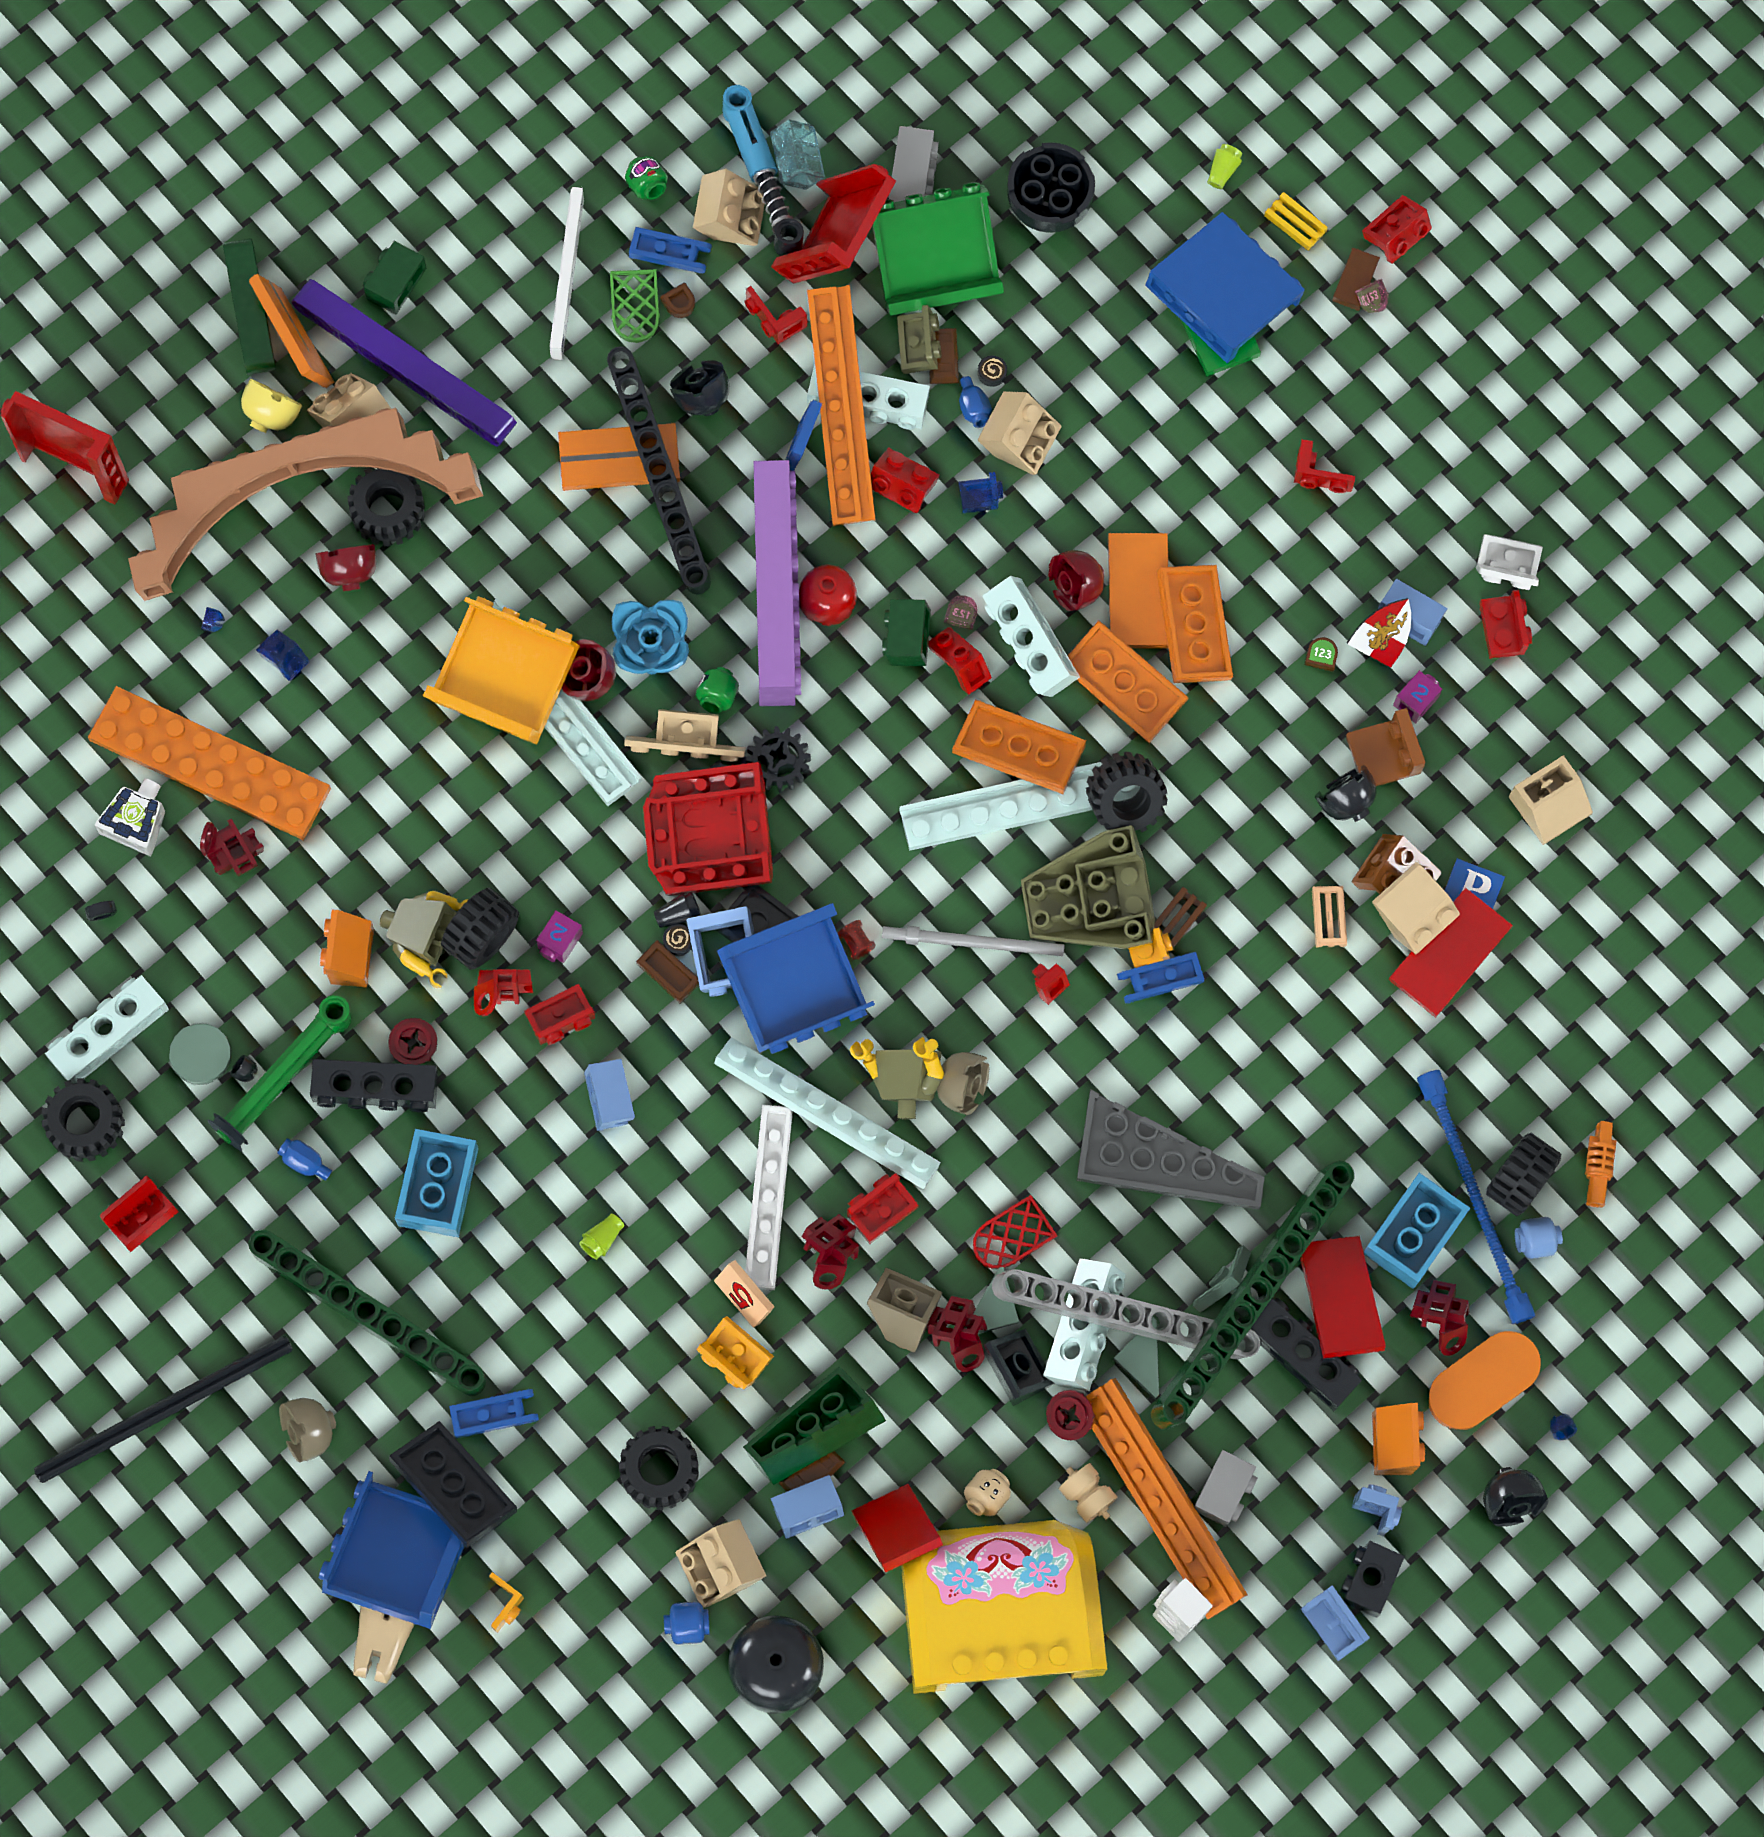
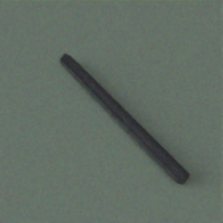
M281 1336L37 1465L34 1468L36 1477L41 1483H44L290 1353L293 1349L288 1338Z

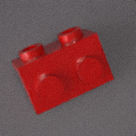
M889 447L874 464L871 472L873 491L914 513L919 512L924 498L936 485L939 474L928 467L920 465Z
M579 984L524 1010V1014L540 1045L546 1042L548 1045L555 1044L565 1037V1033L573 1029L581 1031L592 1024L591 1020L595 1019V1012L589 1005Z
M897 1173L891 1177L887 1174L882 1176L873 1184L874 1190L866 1196L860 1193L848 1203L850 1208L847 1209V1217L857 1227L869 1245L919 1207L900 1182V1177Z
M145 1176L102 1212L100 1218L122 1244L132 1252L179 1211L157 1188L148 1176Z

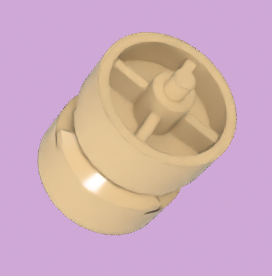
M1088 1463L1079 1471H1074L1069 1467L1066 1470L1069 1474L1068 1480L1058 1489L1067 1500L1078 1501L1077 1513L1086 1523L1101 1515L1105 1520L1110 1517V1514L1107 1512L1109 1510L1108 1507L1118 1498L1109 1486L1098 1485L1099 1473L1091 1463Z

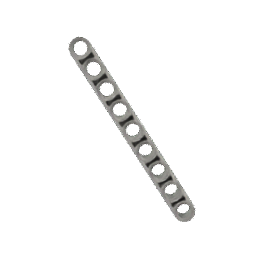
M1012 1269L1002 1272L992 1282L994 1295L1003 1301L1192 1349L1197 1346L1214 1321L1022 1270ZM1007 1277L1014 1281L1015 1289L1013 1293L1009 1292L1006 1288L1005 1281ZM1036 1285L1043 1288L1044 1297L1042 1300L1038 1299L1035 1295ZM1066 1292L1073 1298L1071 1308L1064 1301ZM1095 1300H1098L1102 1305L1100 1315L1094 1311L1093 1303ZM1124 1307L1131 1313L1130 1322L1125 1321L1122 1316ZM1153 1315H1156L1160 1321L1158 1330L1152 1326L1151 1318ZM1182 1322L1188 1327L1187 1337L1183 1336L1180 1331ZM1249 1330L1243 1339L1245 1341V1350L1241 1351L1237 1347L1230 1357L1231 1359L1251 1357L1259 1351L1260 1339L1255 1331ZM1218 1334V1343L1224 1347V1339Z

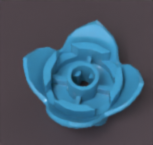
M663 600L650 608L635 601L616 604L612 616V630L617 640L613 647V657L618 667L634 674L648 673L653 675L671 672L684 665L688 657L689 648L684 639L688 627V617L682 602ZM648 636L651 639L655 636L656 643L648 645L645 642V638Z

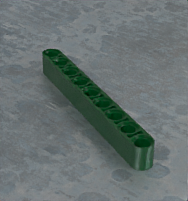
M258 1230L250 1236L248 1241L249 1249L254 1258L460 1392L468 1396H475L484 1390L486 1386L484 1373L471 1360L272 1232ZM260 1241H271V1249L265 1253L257 1252L256 1247ZM289 1256L296 1257L298 1262L294 1268L287 1270L282 1268L285 1258ZM321 1273L323 1274V1281L319 1285L311 1286L308 1284V1278L312 1274ZM338 1290H348L349 1297L345 1302L337 1303L333 1300L334 1294ZM363 1307H374L375 1314L372 1318L364 1320L359 1317L360 1310ZM390 1323H399L401 1325L400 1332L395 1336L385 1334L386 1326ZM423 1339L427 1342V1347L423 1352L415 1353L411 1351V1345L415 1340ZM443 1356L453 1358L452 1366L446 1370L439 1369L437 1361ZM468 1373L479 1375L478 1383L472 1387L463 1384V1378Z

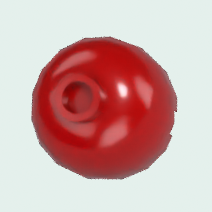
M826 564L816 566L806 573L799 587V605L801 611L812 622L814 620L825 626L840 624L852 614L857 601V590L854 580L847 571L839 566Z

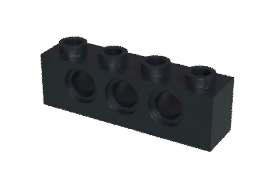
M313 1059L310 1097L313 1102H317V1106L333 1108L336 1104H348V1107L352 1109H366V1105H375L385 1111H395L397 1107H410L409 1110L413 1112H428V1108L436 1109L438 1070L434 1065ZM347 1079L351 1081V1086L348 1090L341 1092L335 1089L336 1084L340 1080ZM372 1081L382 1083L381 1089L376 1093L366 1091L367 1085ZM402 1083L413 1085L412 1091L406 1095L399 1094L397 1088Z
M1279 1298L1271 1299L1251 1327V1330L1255 1331L1259 1336L1261 1347L1334 1412L1362 1381L1358 1376L1360 1374L1359 1370L1349 1361L1343 1363L1338 1357L1323 1359L1320 1342L1311 1334L1313 1329L1304 1320L1298 1319L1297 1321L1288 1313L1290 1311L1289 1307ZM1277 1323L1283 1324L1288 1330V1335L1286 1337L1276 1336L1272 1331V1325ZM1300 1344L1308 1346L1311 1350V1357H1299L1295 1350L1296 1346ZM1323 1365L1330 1366L1334 1371V1378L1327 1380L1321 1377L1319 1367Z

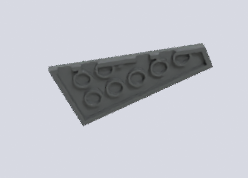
M1090 1089L1076 1181L1260 1209L1265 1177L1212 1153V1150L1204 1146L1201 1147L1187 1140L1186 1137L1146 1117H1141L1125 1109V1106L1117 1102L1114 1103Z

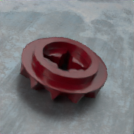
M408 1018L394 1026L389 1035L388 1045L395 1060L402 1064L420 1065L430 1061L433 1054L437 1051L438 1038L434 1028L428 1022L419 1018ZM418 1031V1041L423 1046H415L409 1054V1045L404 1040H412Z
M1073 1390L1057 1393L1050 1400L1046 1411L1047 1422L1052 1432L1059 1438L1070 1441L1083 1438L1093 1428V1419L1096 1416L1093 1413L1092 1402L1088 1401L1084 1393ZM1076 1406L1075 1415L1080 1421L1072 1420L1067 1424L1068 1414L1063 1409L1070 1410Z

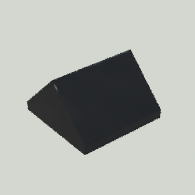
M1026 1329L985 1344L984 1354L1013 1406L1055 1384L1043 1376L1046 1364Z

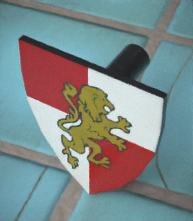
M1405 598L1391 602L1374 611L1356 628L1347 644L1392 667L1406 645L1411 629L1409 599Z

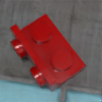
M1402 195L1366 226L1362 233L1364 239L1384 250L1387 261L1393 264L1421 238L1425 237L1432 229L1427 209Z
M1513 590L1510 596L1481 599L1479 605L1489 659L1524 655L1529 644L1532 643V632L1530 626L1525 625L1524 616L1527 615V605L1525 599L1520 598L1519 590Z

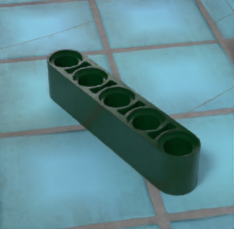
M252 238L223 243L247 375L274 371L276 370L266 311L249 283L251 277L259 274Z

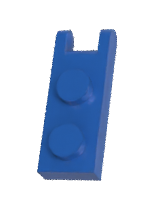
M635 227L629 249V258L697 273H705L707 266L696 262L699 251L709 253L711 252L712 245L703 241Z
M1196 952L1117 974L1118 980L1131 978L1135 993L1124 997L1125 1003L1139 1001L1204 982Z
M533 1389L449 1406L455 1438L538 1421L537 1413L525 1415L522 1399L534 1396Z

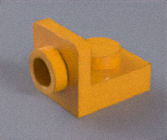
M1159 927L1154 928L1153 943L1128 948L1134 968L1170 959L1169 951L1173 950L1169 934H1163Z

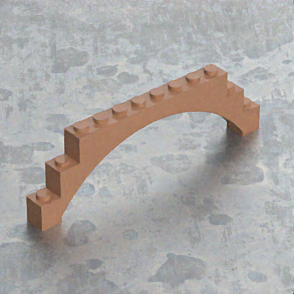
M385 408L379 410L374 415L364 418L356 417L349 420L348 423L338 426H327L319 432L310 435H298L292 438V440L281 444H269L262 450L252 453H240L230 460L223 462L215 461L207 467L198 470L183 471L180 475L171 478L177 510H165L160 512L158 516L149 518L156 550L141 551L137 556L128 558L135 591L144 601L172 593L171 585L182 564L195 545L214 524L250 496L293 476L339 467H372L391 470L413 476L447 493L456 505L483 496L476 464L469 453H456L444 460L440 442L432 430L418 431L411 437H408L404 419L396 408Z

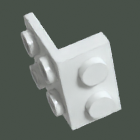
M1484 534L1476 569L1479 574H1482L1481 577L1485 581L1501 584V579L1511 581L1510 583L1513 584V587L1530 590L1531 585L1538 586L1539 579L1536 577L1543 547Z

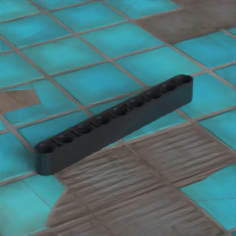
M622 346L615 347L608 354V366L681 578L689 592L696 595L703 594L710 588L711 578L638 366L628 348ZM620 359L629 360V363L626 367H615L617 361H619ZM631 385L638 386L637 392L633 395L624 393L627 387ZM639 412H646L648 414L643 421L637 422L633 420L634 416ZM650 438L657 440L654 447L648 449L643 447L645 440ZM658 465L666 467L663 474H652L654 467ZM666 492H674L676 494L675 498L670 502L661 501L662 496ZM675 519H683L685 521L680 529H672L670 527ZM685 546L694 547L693 553L689 556H681L679 553ZM694 573H702L704 575L703 579L695 584L689 582L690 576Z

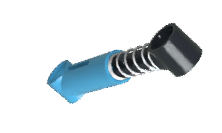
M732 85L725 90L723 95V117L730 124L751 181L759 185L758 191L763 194L762 202L767 205L765 210L771 215L769 220L772 223L774 249L780 256L800 251L803 247V226L800 222L793 219V216L788 214L789 207L784 204L785 197L781 196L780 193L782 188L777 186L776 181L778 178L774 177L778 170L754 111L751 93L744 86ZM738 103L741 104V106H734L732 104ZM790 236V237H793L794 239H793V240H786V239H784V237Z

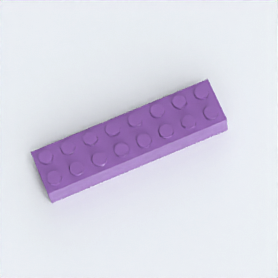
M789 460L753 461L759 706H794L795 695H801V668H795L800 667L795 471H789Z

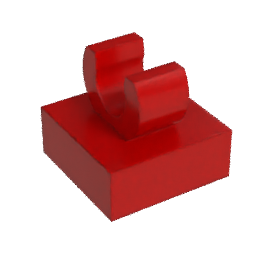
M1040 963L1032 971L1036 976L1034 984L1038 994L1048 1005L1070 985L1065 970L1057 963L1049 970Z

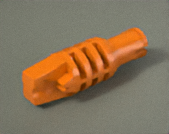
M1600 1121L1596 1125L1595 1136H1589L1585 1175L1589 1179L1586 1205L1602 1208L1605 1206L1607 1182L1613 1177L1617 1140H1612L1613 1123Z

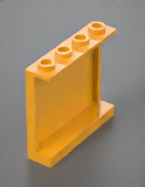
M477 596L475 601L466 597L464 601L469 604V608L435 686L427 685L423 696L432 702L537 745L579 649V645L571 640L572 634L556 628L555 633L545 629V623L534 618H530L526 622L519 619L520 613L504 607L502 611L492 608L494 603L485 598Z

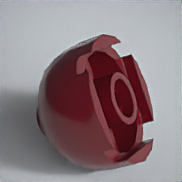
M374 544L315 553L320 575L327 583L333 586H342L343 591L361 589L360 583L372 577L377 565Z
M1072 550L1052 557L1049 564V581H1055L1058 590H1053V594L1063 608L1067 611L1080 610L1091 605L1100 597L1104 585V570L1093 556L1087 552Z
M581 639L574 641L579 645V649L563 683L562 690L568 696L578 700L591 701L601 698L614 684L616 677L615 661L604 647L592 640Z

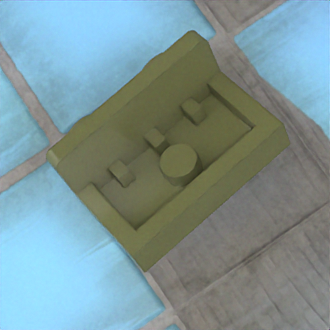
M922 305V312L897 316L901 370L903 374L938 369L937 358H941L942 353L940 342L935 337V331H939L937 313L933 314L928 305Z

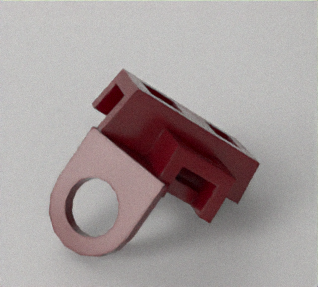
M232 818L227 820L229 825L217 831L214 823L207 822L201 835L200 850L202 855L211 860L215 867L214 870L218 875L234 869L236 875L240 876L258 866L254 857L264 852V846L257 840L253 828L240 834ZM236 837V839H234V840L228 842L227 844L224 843V842H226V841H228V840H230V839ZM247 861H250L249 863H247V864L241 866L240 868H238L239 865H241V864H243V863H245V862H247Z
M840 1214L829 1222L822 1217L818 1218L806 1227L801 1236L806 1240L803 1248L805 1251L813 1248L820 1253L815 1263L816 1266L812 1279L816 1287L824 1290L836 1288L841 1284L847 1269V1259L849 1256L854 1260L858 1258L859 1245L851 1240L855 1236L857 1227ZM843 1226L846 1230L842 1232L838 1228ZM824 1237V1238H826V1239H827L828 1241H830V1242L827 1243V1242H826L825 1240H823L822 1238ZM825 1273L836 1275V1278L830 1282L819 1280V1277Z
M1433 1280L1430 1292L1418 1290L1410 1316L1422 1319L1421 1327H1426L1428 1322L1440 1324L1439 1351L1445 1356L1454 1355L1466 1343L1468 1324L1465 1321V1315L1470 1313L1469 1300L1455 1298L1456 1284ZM1438 1289H1442L1449 1291L1448 1295L1442 1293H1437ZM1431 1308L1440 1309V1310H1443V1312H1442V1311H1438V1310H1433V1309H1431ZM1459 1337L1458 1342L1453 1347L1446 1348L1447 1343L1452 1338Z
M951 1296L945 1308L936 1306L927 1324L928 1334H932L933 1345L936 1347L939 1346L941 1341L950 1342L951 1354L958 1370L962 1372L972 1371L979 1367L984 1360V1351L978 1332L979 1330L986 1331L988 1327L982 1316L973 1315L976 1310L973 1300ZM958 1306H963V1307H964L963 1310H960V1309H957V1308H958ZM947 1324L955 1325L954 1329L946 1327ZM977 1354V1358L972 1363L962 1364L966 1356Z

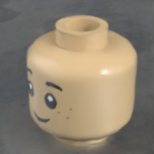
M996 1469L979 1471L964 1490L967 1508L977 1516L982 1514L985 1516L996 1515L1011 1495L1010 1482L1007 1477Z

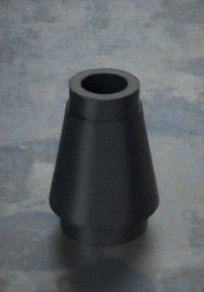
M682 893L658 910H655L654 915L659 927L662 928L664 926L685 923L688 918L701 915L693 893L687 895Z

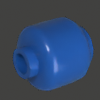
M700 1602L674 1603L670 1608V1615H664L665 1634H671L672 1641L676 1645L702 1643L705 1635H710L708 1609H703Z

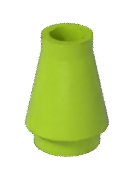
M1222 144L1220 149H1216L1207 183L1214 188L1223 189L1225 183L1242 163L1240 159L1242 152L1228 144Z
M610 1214L605 1220L582 1235L583 1239L579 1243L581 1248L596 1260L600 1256H605L620 1230L624 1227V1223L616 1215Z

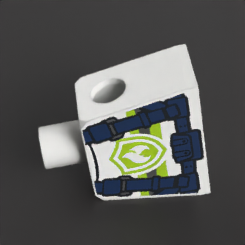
M145 778L138 792L122 787L96 821L95 827L98 833L151 857L165 815L162 803L154 800L161 786Z

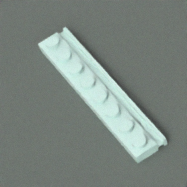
M498 598L494 600L492 608L502 611L505 606ZM561 688L544 728L604 803L609 806L630 791L634 785L641 783L642 777L583 703L565 694Z
M1098 762L1076 767L1064 795L1021 779L900 806L899 811L909 851L1090 811L1092 808L1086 794V787H1089L1087 779L1088 776H1094L1092 769L1095 765L1100 767L1102 763ZM1131 785L1124 787L1115 795L1113 801L1131 799L1139 791L1140 786Z

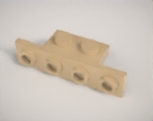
M665 709L658 710L656 738L627 736L624 746H631V751L647 753L649 748L661 749V754L676 756L679 755V751L691 752V757L708 758L709 754L721 755L720 759L724 761H738L739 757H744L746 754V747L716 744L719 715Z

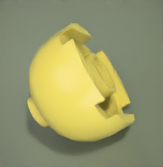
M253 379L249 380L241 398L244 414L252 420L250 426L264 433L268 429L276 431L286 429L295 421L302 407L300 403L292 398L276 392Z

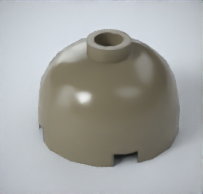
M961 1052L951 1055L942 1064L944 1077L937 1088V1094L947 1108L964 1115H971L977 1109L979 1104L974 1103L978 1092L982 1096L984 1095L989 1079L990 1067L988 1063L983 1062L987 1059L985 1056Z
M309 1398L292 1399L280 1405L279 1416L282 1431H288L291 1441H286L296 1461L299 1463L309 1461L322 1455L332 1441V1429L336 1428L333 1413L330 1410L326 1411L321 1403Z

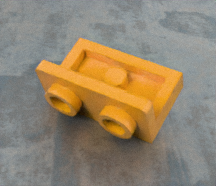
M728 1316L721 1320L708 1339L697 1348V1351L702 1354V1360L707 1365L713 1368L717 1367L725 1374V1379L728 1383L742 1389L751 1386L774 1357Z

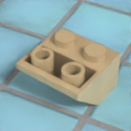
M728 169L702 175L693 229L713 240L751 246L758 245L765 206L762 202L763 194L758 191L757 186Z
M350 373L339 378L329 392L319 395L307 411L324 428L348 423L349 420L356 417L364 418L374 415L381 409H391V407L374 384Z
M1003 391L978 441L996 458L1032 475H1036L1062 426L1027 392Z
M1564 755L1515 785L1509 795L1510 800L1542 845L1593 813L1582 781Z
M740 1519L713 1527L675 1552L703 1609L750 1587L766 1577Z

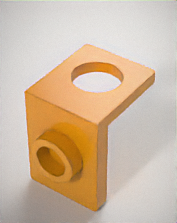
M492 1572L489 1575L491 1580L513 1596L491 1624L492 1629L498 1633L505 1623L510 1625L519 1615L521 1609L518 1606L524 1598L522 1594Z

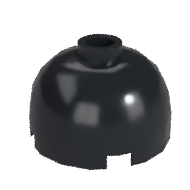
M715 360L702 361V367L693 370L692 365L677 373L671 380V393L678 406L686 413L711 416L717 413L727 400L730 390L729 379L722 363Z
M1363 765L1361 766L1360 773L1356 769L1348 771L1326 785L1330 791L1324 795L1319 791L1315 796L1320 807L1330 817L1340 821L1353 818L1354 822H1357L1370 814L1368 808L1374 803L1376 798V783L1367 767Z
M1511 1467L1498 1470L1486 1485L1483 1494L1485 1510L1490 1521L1492 1520L1495 1526L1507 1527L1523 1523L1524 1520L1521 1516L1532 1513L1533 1517H1535L1547 1507L1549 1502L1538 1477L1527 1470L1512 1469Z

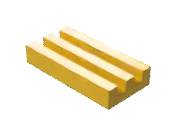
M1284 192L1264 214L1268 220L1308 251L1326 233L1328 228ZM1275 212H1280L1287 219H1289L1293 225H1295L1297 228H1300L1302 231L1308 234L1311 237V239L1309 240L1308 238H1306L1303 234H1301L1298 230L1292 227L1289 223H1287Z

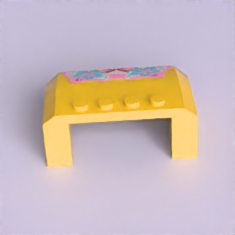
M1057 1520L937 1531L943 1543L942 1546L901 1565L914 1694L945 1691L947 1684L1071 1673V1679L1103 1676L1107 1671L1096 1564L1088 1532Z

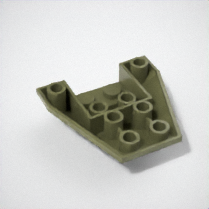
M1132 825L1101 832L1021 879L1031 939L1127 949L1153 943L1155 917L1145 860Z

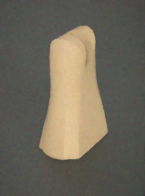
M360 1606L353 1675L366 1679L372 1665V1657H380L379 1663L376 1666L375 1681L387 1684L415 1624Z

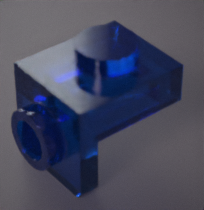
M989 472V476L986 479L959 481L962 513L998 509L999 499L1003 498L1002 481H996L995 472Z
M276 630L267 637L256 649L259 655L276 667L288 681H291L309 663V659L299 645L279 630Z

